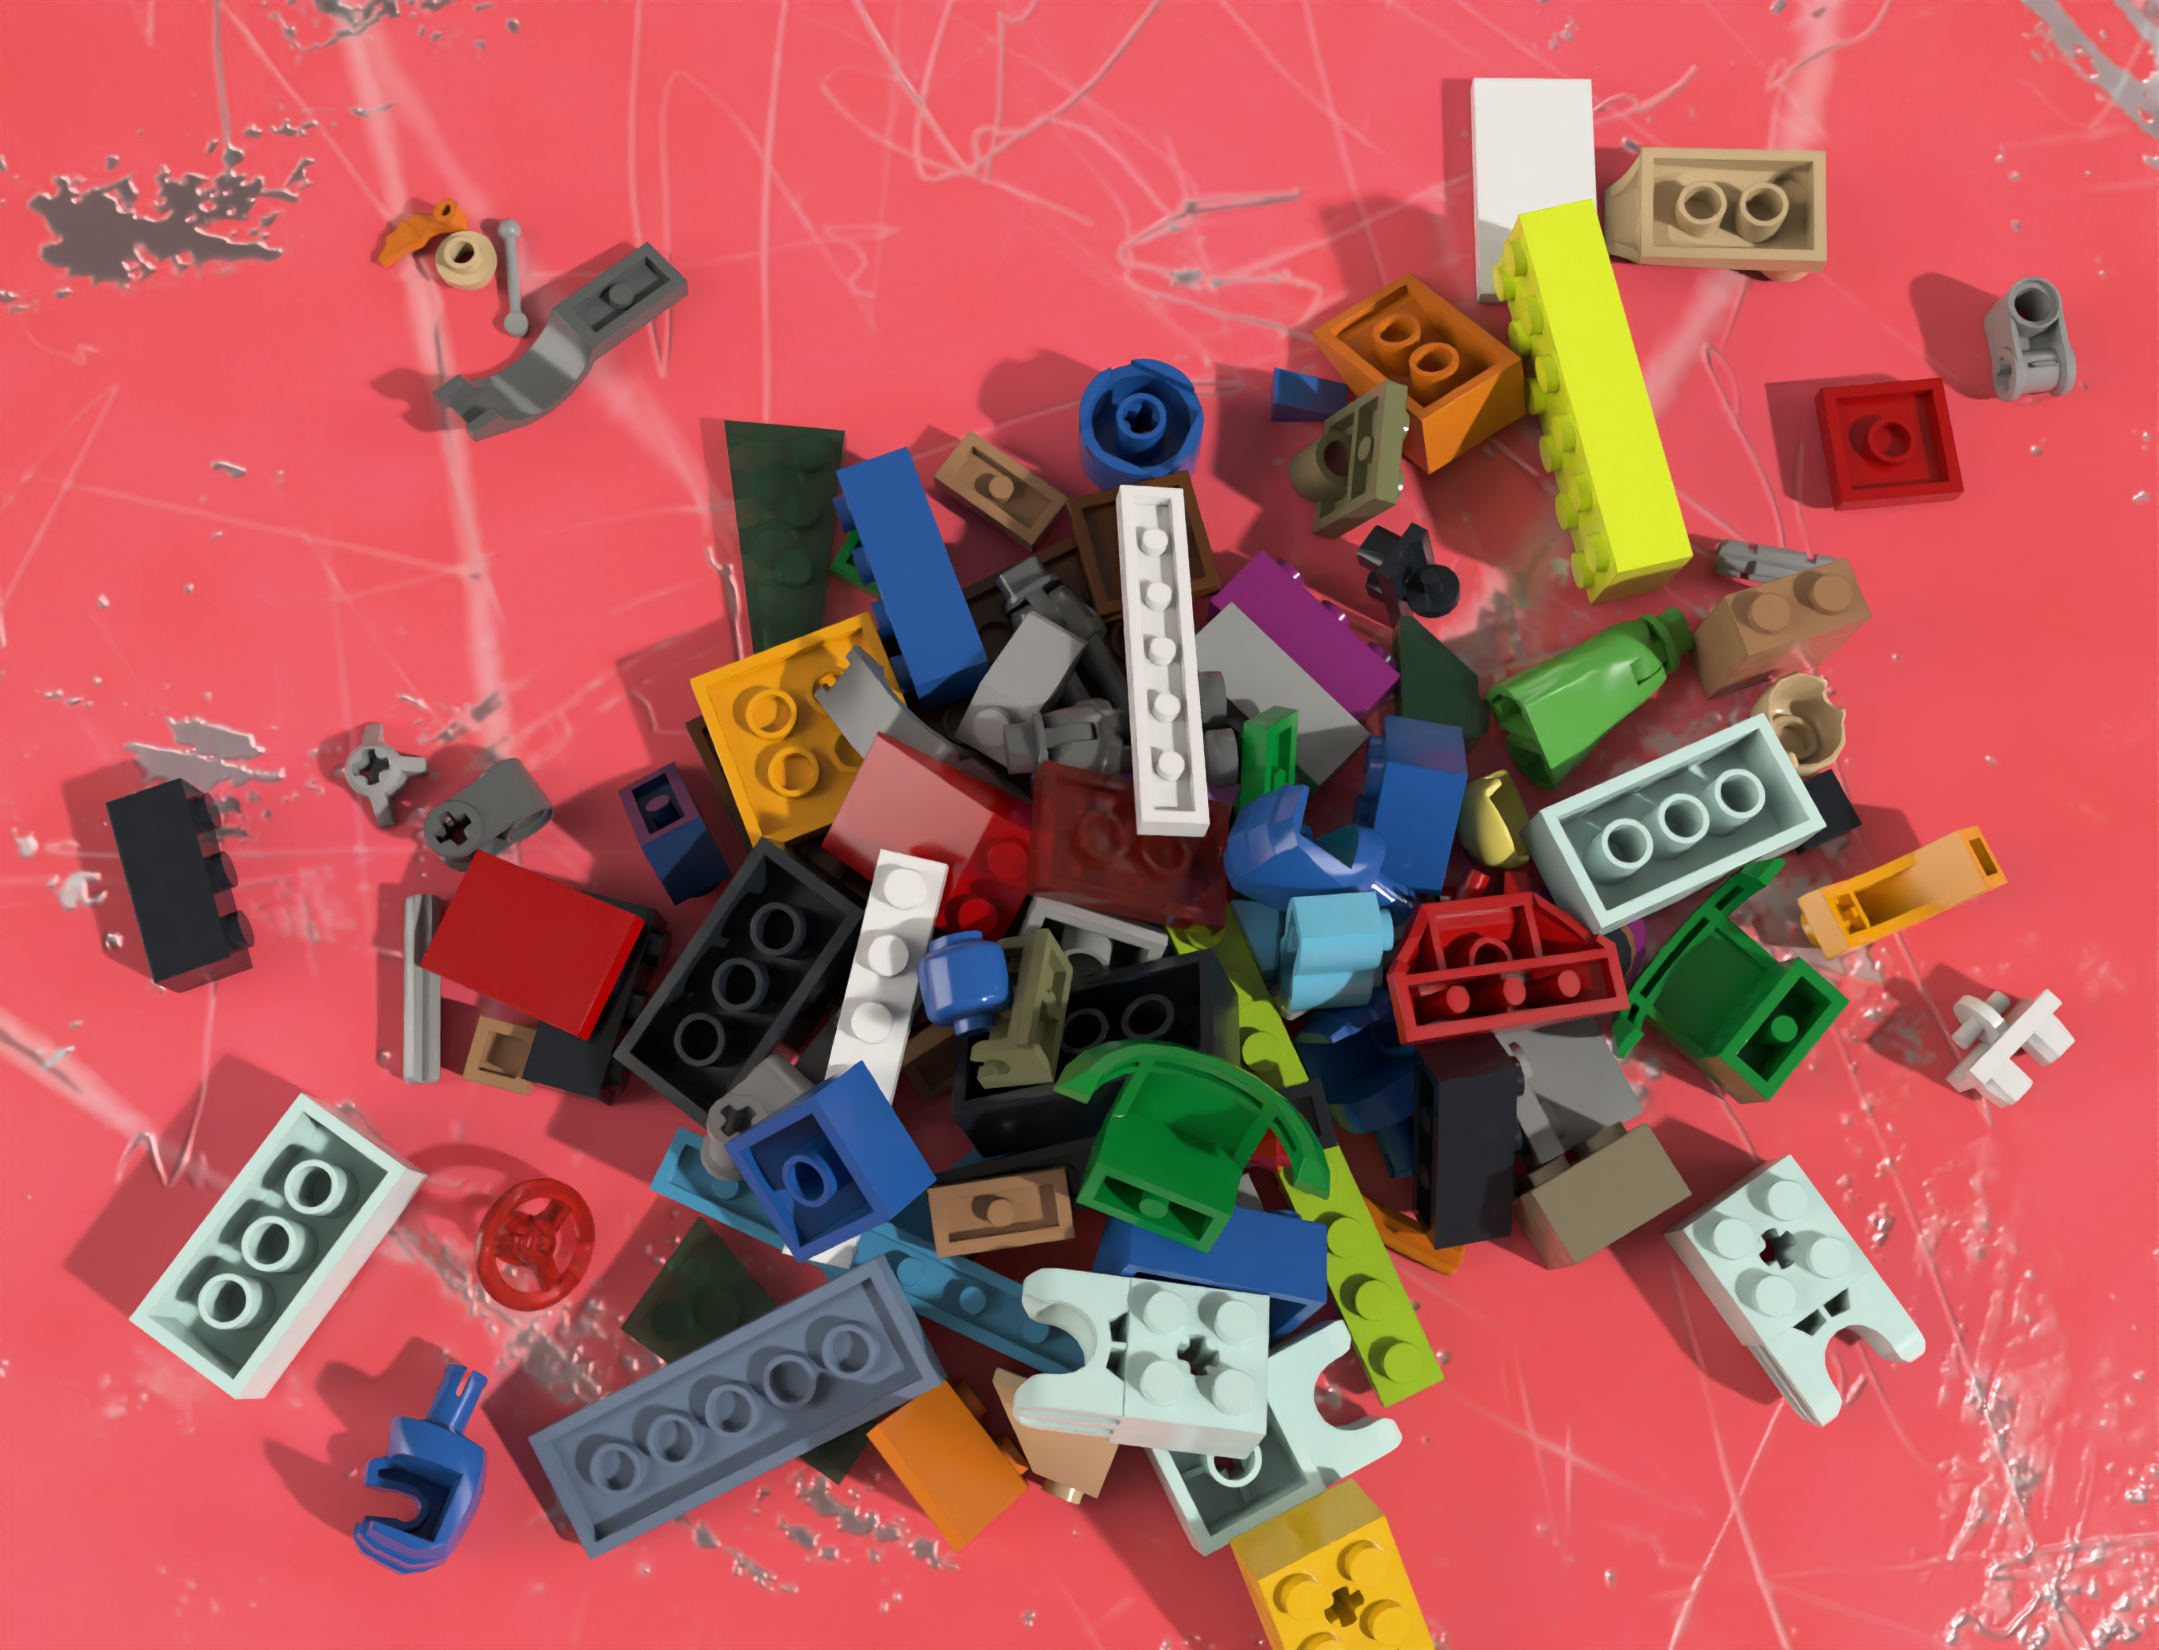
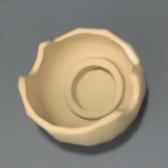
M1796 671L1778 678L1766 689L1753 706L1750 718L1764 712L1798 775L1809 776L1833 764L1846 743L1845 724L1843 723L1846 710L1843 707L1835 706L1826 695L1827 680L1820 676Z

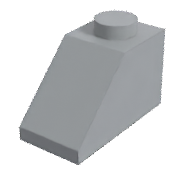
M1034 611L1029 612L980 682L954 737L1007 767L1003 742V725L1031 723L1033 713H1041L1043 716L1054 711L1088 642Z

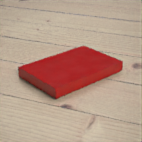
M477 849L419 967L588 1041L644 926L645 920L626 910Z

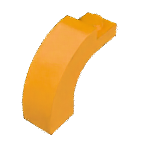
M1978 825L1957 830L1871 871L1845 881L1820 887L1797 898V904L1802 912L1800 920L1807 938L1815 947L1821 949L1826 961H1830L1941 914L2008 883L1981 830Z

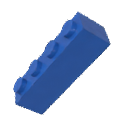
M907 446L837 470L836 473L843 494L833 497L832 500L844 534L856 530L862 547L851 550L863 586L875 582L881 600L870 605L883 640L895 636L901 654L891 657L890 660L902 693L905 694L915 690L922 712L976 693L980 682L990 669L989 661Z

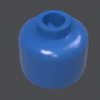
M981 931L955 933L930 942L928 944L930 953L926 954L919 961L916 970L928 1019L937 1026H954L957 1038L976 1036L996 1029L995 1017L1008 1010L1014 1002V992L1002 947L994 941L984 940Z

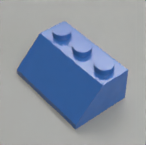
M1235 1201L1232 1217L1209 1253L1205 1254L1108 1215L1091 1272L1269 1295L1268 1348H1273L1327 1303V1224L1302 1220L1300 1214L1290 1210L1263 1212L1239 1207L1238 1202Z

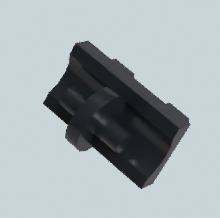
M1412 522L1401 537L1376 525L1358 548L1356 554L1359 565L1371 570L1365 584L1369 596L1385 604L1392 627L1407 633L1413 625V613L1425 618H1439L1449 614L1457 606L1461 598L1459 579L1450 568L1435 563L1427 529Z

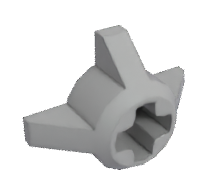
M377 723L365 726L361 745L357 746L349 754L345 762L344 775L348 785L356 793L370 800L379 827L386 828L397 825L393 800L405 791L409 778L429 775V768L426 758L401 756L390 745L385 744L383 725ZM371 769L373 783L365 776H362V772Z

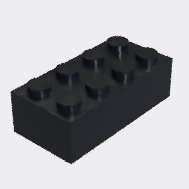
M762 836L612 1056L707 1130L706 1122L709 1110L714 1103L745 1080L764 1059L772 1054L779 1053L791 1063L850 977L868 901L790 844Z
M1213 948L1072 978L1055 1081L1051 1083L984 1089L977 1080L978 1069L984 1065V1062L971 1061L970 1057L973 1045L988 1040L990 1032L971 1037H956L951 1116L983 1158L1096 1136L1129 1074L1103 1083L1093 1092L1088 1104L1053 1091L1065 1066L1082 1052L1106 1042L1139 1038L1177 1043L1216 1055L1241 1068L1238 993Z

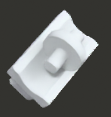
M2046 989L2034 1000L2029 998L2021 999L2002 1018L2000 1014L2010 1005V1001L2001 992L1994 991L1985 1002L1971 995H1963L1953 1006L1954 1014L1962 1025L1951 1037L1963 1049H1968L1977 1038L1981 1042L1945 1079L1958 1092L1975 1088L1982 1096L1999 1108L2015 1104L2032 1087L2033 1081L2009 1058L2022 1047L2038 1064L2045 1066L2058 1059L2075 1042V1039L2060 1020L2053 1015L2062 1002Z

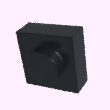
M1832 769L1803 781L1805 788L1827 826L1795 848L1798 855L1845 835L1862 825Z

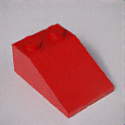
M878 731L821 847L870 882H873L880 849L947 864L949 869L935 927L949 934L981 931L984 940L996 942L1004 938L1054 844L1057 817Z

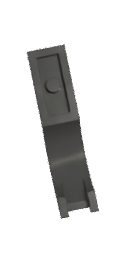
M647 241L552 308L548 323L539 338L520 359L503 371L484 379H466L458 374L433 392L434 400L442 409L452 407L467 423L465 425L466 433L474 442L530 425L552 412L573 394L589 374L597 359L688 295V282Z
M858 645L852 647L845 656L850 665L834 685L830 687L825 683L814 693L815 698L845 738L864 759L878 731L1041 809L977 751L965 749L948 741L913 714L891 689L884 677V668ZM1057 822L1054 844L1030 889L1075 840Z

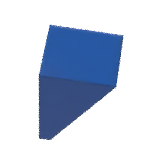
M1274 367L1271 382V421L1324 422V420L1347 406V384Z

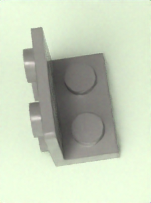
M1593 1017L1532 1030L1495 1034L1508 1055L1515 1056L1519 1060L1524 1074L1525 1090L1523 1096L1517 1097L1516 1118L1522 1134V1149L1517 1154L1526 1171L1565 1153L1574 1145L1603 1128H1607L1618 1121L1624 1123L1641 1114L1642 1107Z

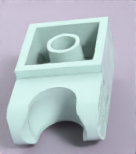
M1791 1154L1764 1162L1663 1234L1740 1343L1750 1349L1788 1404L1801 1419L1816 1427H1824L1835 1419L1842 1405L1840 1394L1833 1385L1825 1366V1350L1829 1339L1837 1331L1843 1328L1854 1331L1867 1342L1878 1356L1888 1361L1911 1363L1925 1352L1926 1341L1916 1324ZM1763 1239L1771 1241L1775 1251L1774 1261H1762L1759 1253L1766 1247Z
M1041 1268L1025 1278L1023 1282L1022 1304L1029 1318L1038 1323L1061 1328L1073 1336L1084 1353L1085 1365L1075 1372L1066 1374L1042 1373L1032 1375L1016 1390L1013 1399L1012 1415L1021 1425L1040 1430L1107 1438V1443L1244 1460L1266 1436L1269 1295L1062 1268ZM1190 1366L1197 1372L1198 1376L1190 1374Z
M1343 1319L1324 1320L1268 1349L1266 1436L1246 1460L1232 1458L1235 1467L1231 1471L1227 1472L1226 1468L1215 1465V1456L1143 1447L1192 1548L1203 1556H1207L1229 1544V1540L1326 1491V1487L1379 1459L1399 1446L1403 1436L1395 1420L1369 1415L1347 1425L1335 1427L1325 1422L1317 1410L1314 1401V1388L1320 1373L1328 1364L1344 1355L1350 1349L1351 1334Z

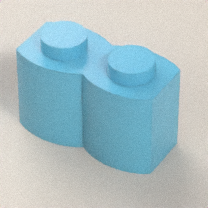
M1376 891L1302 896L1290 899L1286 914L1285 935L1280 942L1277 969L1285 1011L1366 1006L1369 1003L1373 987H1381L1383 951L1392 950L1394 940L1391 914L1388 909H1379Z

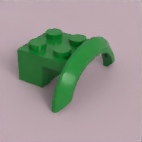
M1774 858L1756 861L1741 867L1716 888L1657 951L1627 991L1630 1009L1615 1012L1612 1017V1053L1617 1058L1624 1059L1642 1038L1644 1033L1640 1029L1645 1020L1739 1104L1771 1100L1850 1002L1849 999L1801 957L1778 962L1728 918L1748 898L1768 886L1787 863L1784 859Z
M1139 1038L1110 1041L1082 1052L1067 1064L1053 1089L1057 1093L1088 1104L1093 1092L1103 1083L1129 1074L1095 1137L1076 1202L1205 1254L1209 1253L1232 1217L1243 1169L1269 1127L1278 1137L1290 1159L1294 1175L1292 1187L1327 1200L1330 1196V1170L1323 1147L1305 1118L1284 1096L1257 1076L1216 1055L1166 1041Z

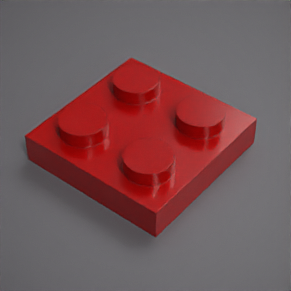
M1942 377L1821 388L1814 397L1834 511L1955 501L1964 492Z

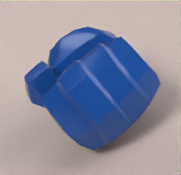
M1286 783L1272 792L1262 794L1240 808L1227 838V846L1223 854L1225 873L1234 890L1270 908L1287 913L1288 904L1292 897L1376 891L1379 909L1389 910L1393 927L1401 924L1409 916L1414 907V904L1410 901L1414 900L1416 895L1413 890L1393 880L1380 870L1385 856L1386 844L1379 832L1369 827L1351 824L1315 840L1311 827L1302 824L1310 787L1305 784L1293 786Z
M1382 984L1381 987H1373L1370 1001L1366 1006L1326 1008L1314 1011L1296 1035L1293 1046L1308 1079L1321 1078L1330 1117L1340 1130L1350 1134L1372 1132L1382 1153L1381 1155L1389 1177L1402 1179L1412 1176L1413 1124L1410 1117L1413 1115L1415 1046L1400 1044L1388 985Z
M447 1364L444 1370V1377L424 1420L404 1416L391 1418L387 1456L369 1460L364 1468L363 1487L398 1493L414 1501L417 1506L416 1518L408 1522L400 1521L397 1518L366 1515L361 1523H356L352 1534L359 1554L399 1576L423 1573L445 1564L466 1532L478 1509L484 1492L487 1453L483 1447L469 1440L463 1433L482 1389L487 1385L488 1379L473 1370L461 1396H457L456 1391L467 1367L461 1365Z

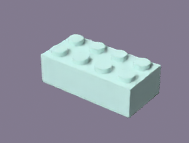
M1763 712L1540 810L1519 831V835L1557 907L1573 916L1593 935L1596 933L1605 935L1728 879L1747 863L1772 859L1797 848L1827 825Z
M301 1092L128 1320L234 1399L265 1398L429 1175L327 1101Z

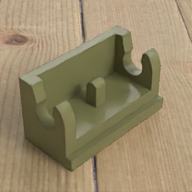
M1049 928L1036 930L1033 935L1009 937L996 941L1002 947L1005 958L1019 957L1022 959L1021 962L1011 961L1007 963L1014 992L1012 1006L995 1017L997 1028L990 1031L989 1039L978 1042L972 1047L970 1060L984 1062V1065L979 1067L977 1080L984 1089L1051 1083L1055 1081L1073 967Z

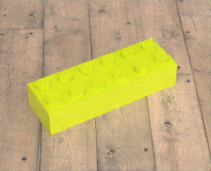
M1593 198L1519 214L1508 240L1504 241L1503 252L1499 262L1493 267V283L1499 301H1507L1512 317V321L1508 325L1510 347L1514 353L1523 358L1528 376L1524 380L1526 405L1531 415L1538 414L1544 434L1539 440L1542 464L1547 473L1554 472L1560 494H1557L1555 497V510L1560 527L1563 531L1570 530L1576 552L1571 555V569L1575 583L1579 589L1586 588L1590 606L1661 590L1693 557V553Z

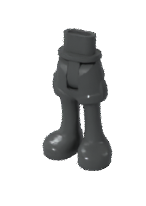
M1031 557L1000 575L995 584L1007 601L1003 607V612L1006 618L1011 619L1014 632H1016L1028 613L1034 611L1087 641L1088 643L1078 663L1080 662L1090 674L1105 698L1110 702L1112 708L1129 709L1127 679L1120 671L1102 640L1107 628L1094 607L1083 604L1072 591L1063 585V580L1058 574L1053 573L1049 575L1037 557ZM1075 669L1060 697L1065 708L1072 707L1079 701L1091 699Z
M1202 671L1198 674L1206 782L1208 786L1215 788L1234 786L1238 774V752L1233 730L1231 728H1224L1227 710L1224 678L1221 671ZM1096 698L1079 701L1072 707L1055 710L1043 716L1041 713H1033L1031 723L1003 725V742L1009 775L1037 772L1039 781L1047 782L1050 776L1051 779L1071 782L1072 784L1085 783L1091 786L1112 787L1118 785L1119 776L1133 774L1131 745L1123 744L1124 741H1131L1129 709L1112 708L1108 700Z

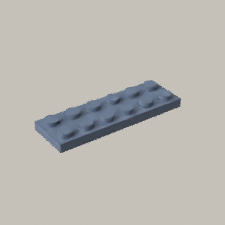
M881 1253L539 1429L529 1436L528 1440L589 1559L592 1560L940 1386L948 1376L884 1253Z

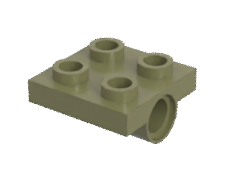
M1387 379L1324 420L1322 437L1299 451L1292 458L1289 466V479L1293 488L1301 497L1315 502L1312 534L1335 540L1397 505V500L1401 495L1404 485V473L1400 469L1402 445L1410 423L1409 414L1406 411L1408 386Z

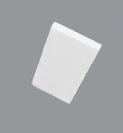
M1473 79L1470 93L1477 303L1508 304L1507 301H1499L1493 283V267L1499 262L1503 252L1504 241L1508 240L1519 214L1593 198L1597 213L1591 79Z

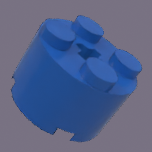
M1143 358L1131 360L1130 365L1121 366L1113 370L1109 367L1100 372L1090 382L1083 394L1079 408V453L1082 470L1098 488L1105 491L1120 487V485H1129L1188 470L1190 477L1192 476L1200 456L1204 416L1199 399L1195 394V388L1188 377L1167 363ZM1141 429L1148 430L1144 431L1142 434H1139Z

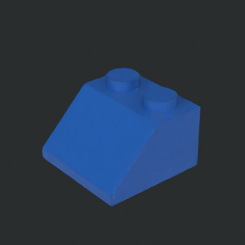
M862 1060L810 1088L723 1145L798 1264L891 1220L937 1180Z

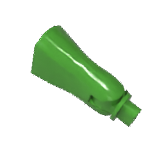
M1673 606L1656 617L1644 614L1635 621H1626L1612 625L1576 647L1533 665L1491 686L1490 690L1485 693V697L1500 728L1511 732L1505 736V745L1517 771L1526 777L1531 784L1541 790L1550 792L1575 770L1622 720L1653 695L1666 680V674L1673 673L1679 668V658L1694 648V640L1683 613Z

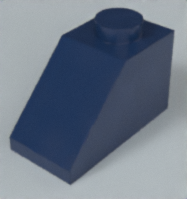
M675 762L618 790L639 845L675 906L689 898H699L707 895L721 881L733 876L716 839Z

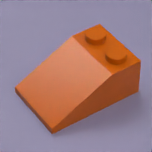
M1410 273L1405 274L1312 331L1315 343L1357 398L1386 379L1408 386L1406 411L1409 414L1410 423L1407 435L1403 441L1402 453L1428 475L1527 414L1522 358Z
M947 1377L940 1386L914 1398L875 1426L866 1435L955 1553H957L1029 1488L1030 1484L1022 1474L1030 1468L1026 1457L1007 1434L996 1441L980 1419L989 1413V1410L968 1382L964 1379L955 1387Z

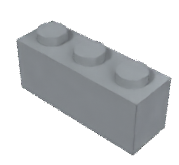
M1230 602L1195 635L1198 674L1202 671H1221L1224 678L1227 699L1224 728H1231L1233 730L1236 744L1244 727V722L1276 705L1298 710L1294 785L1305 784L1310 787L1307 804L1358 754L1371 734L1234 603Z

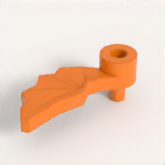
M443 199L435 206L433 215L429 213H415L410 220H400L397 229L386 236V247L381 251L378 261L385 268H389L407 254L425 247L430 238L435 235L469 231V226L466 224L467 214L454 200Z

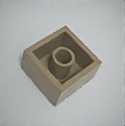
M1618 1121L1571 1147L1577 1157L1571 1163H1568L1564 1155H1561L1517 1179L1518 1186L1522 1192L1517 1197L1519 1205L1512 1207V1212L1547 1269L1553 1270L1577 1265L1692 1195L1647 1122L1626 1130L1622 1122Z

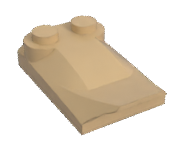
M1642 147L1638 158L1629 170L1618 181L1605 189L1603 237L1608 254L1623 257L1638 264L1759 270L1771 280L1783 283L1797 281L1806 276L1808 272H1821L1827 262L1826 151Z

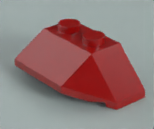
M1533 891L1427 903L1414 907L1386 974L1400 1044L1415 1046L1493 1032L1495 1035L1500 1032L1506 1034L1630 1009L1616 944L1600 933L1593 935L1573 916Z

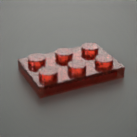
M1045 760L1035 770L1026 895L1214 936L1225 928L1227 875L1224 868L1223 854L1228 838L1229 804L1208 799L1210 825L1204 837L1139 835L1136 828L1134 781Z

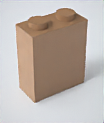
M1846 557L1724 596L1692 634L1695 645L1688 652V655L1708 701L1789 675L1796 671L1799 672L1823 664L1872 616Z

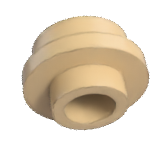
M459 231L448 236L439 245L435 256V264L439 274L447 284L458 289L474 291L486 286L493 278L497 267V254L491 242L484 235L474 231ZM467 253H474L468 262H456L461 256Z

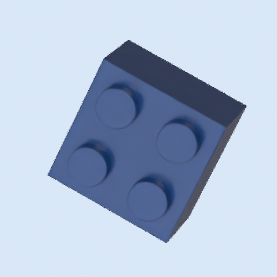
M1385 714L1381 736L1371 734L1368 738L1363 772L1366 773L1364 793H1357L1351 824L1369 827L1381 834L1386 844L1385 856L1380 868L1383 873L1414 892L1441 896L1468 778L1462 727Z

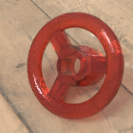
M552 1178L526 1180L512 1186L500 1195L482 1219L474 1248L476 1272L482 1287L488 1295L505 1308L520 1312L543 1310L566 1298L583 1279L594 1253L595 1223L589 1205L572 1186ZM533 1199H551L547 1207L536 1216L523 1211H514L520 1205ZM570 1214L575 1226V1248L567 1268L560 1275L553 1258L556 1249L555 1235ZM495 1257L512 1266L533 1270L540 1290L526 1292L509 1286L498 1271Z

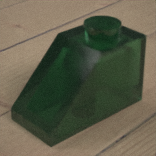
M1399 616L1391 635L1392 658L1396 663L1395 671L1401 675L1393 692L1394 716L1462 727L1465 754H1471L1481 735L1488 734L1490 725V705L1486 697H1479L1478 676L1413 616Z

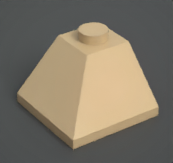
M997 1367L992 1382L1033 1473L1046 1477L1041 1490L1078 1505L1083 1493L1098 1498L1119 1444L1107 1443V1438L1040 1430L1021 1425L1012 1415L1013 1399L1016 1390L1029 1378L1005 1368Z

